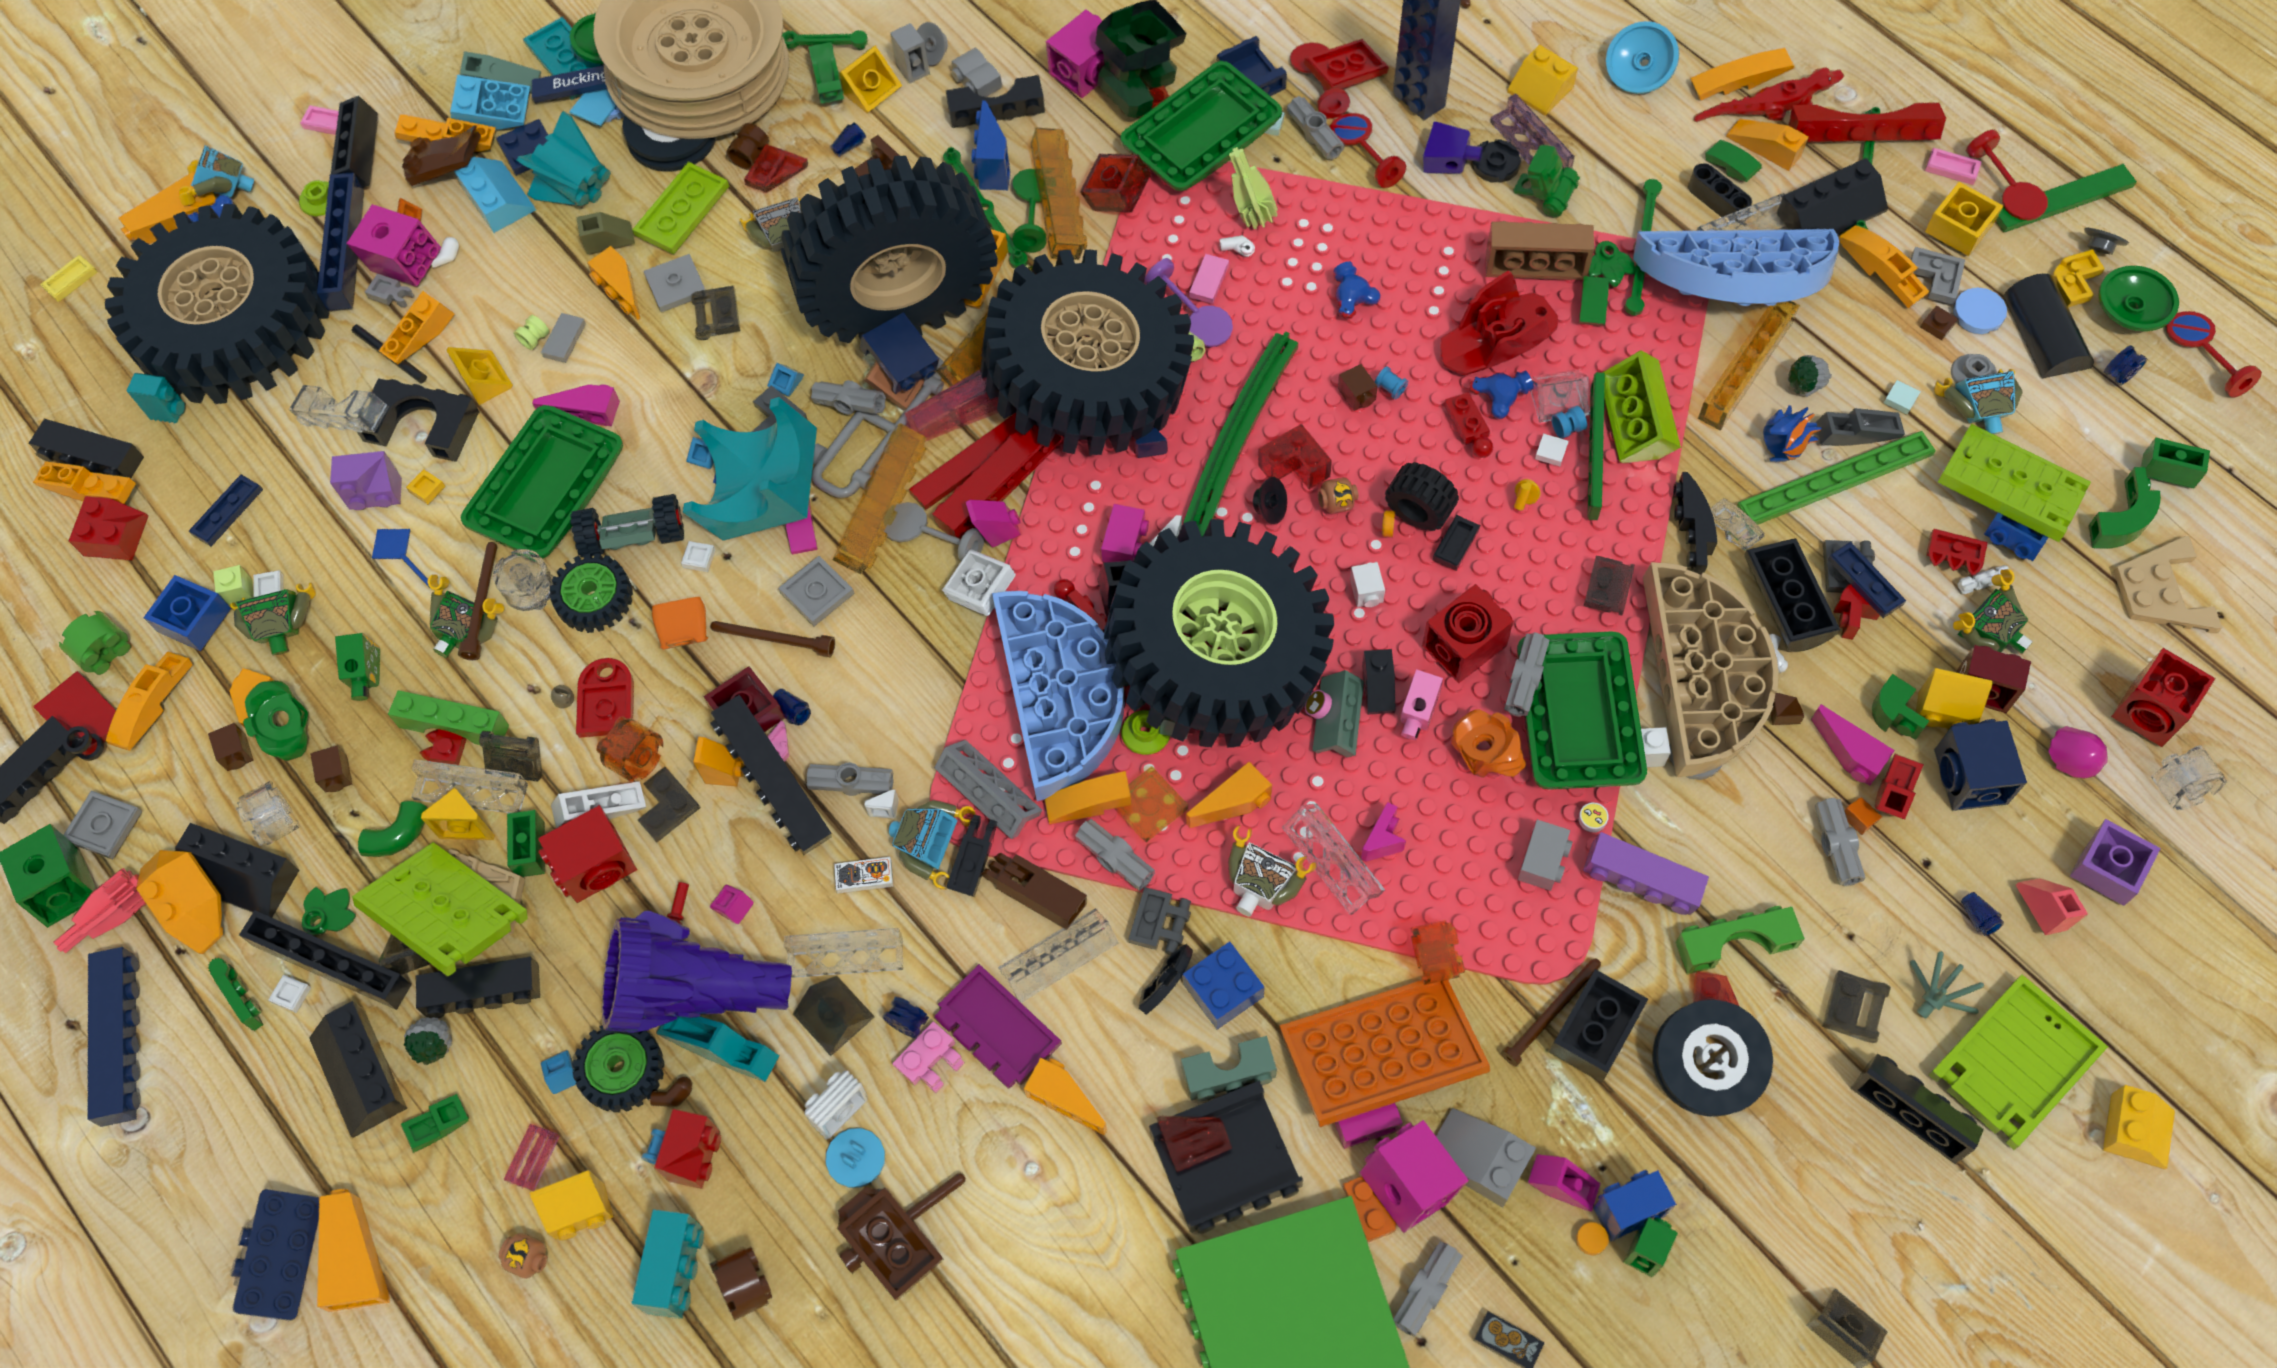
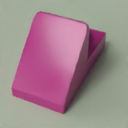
M1387 802L1362 849L1361 860L1366 862L1404 850L1406 841L1393 834L1399 822V818L1396 817L1397 806Z

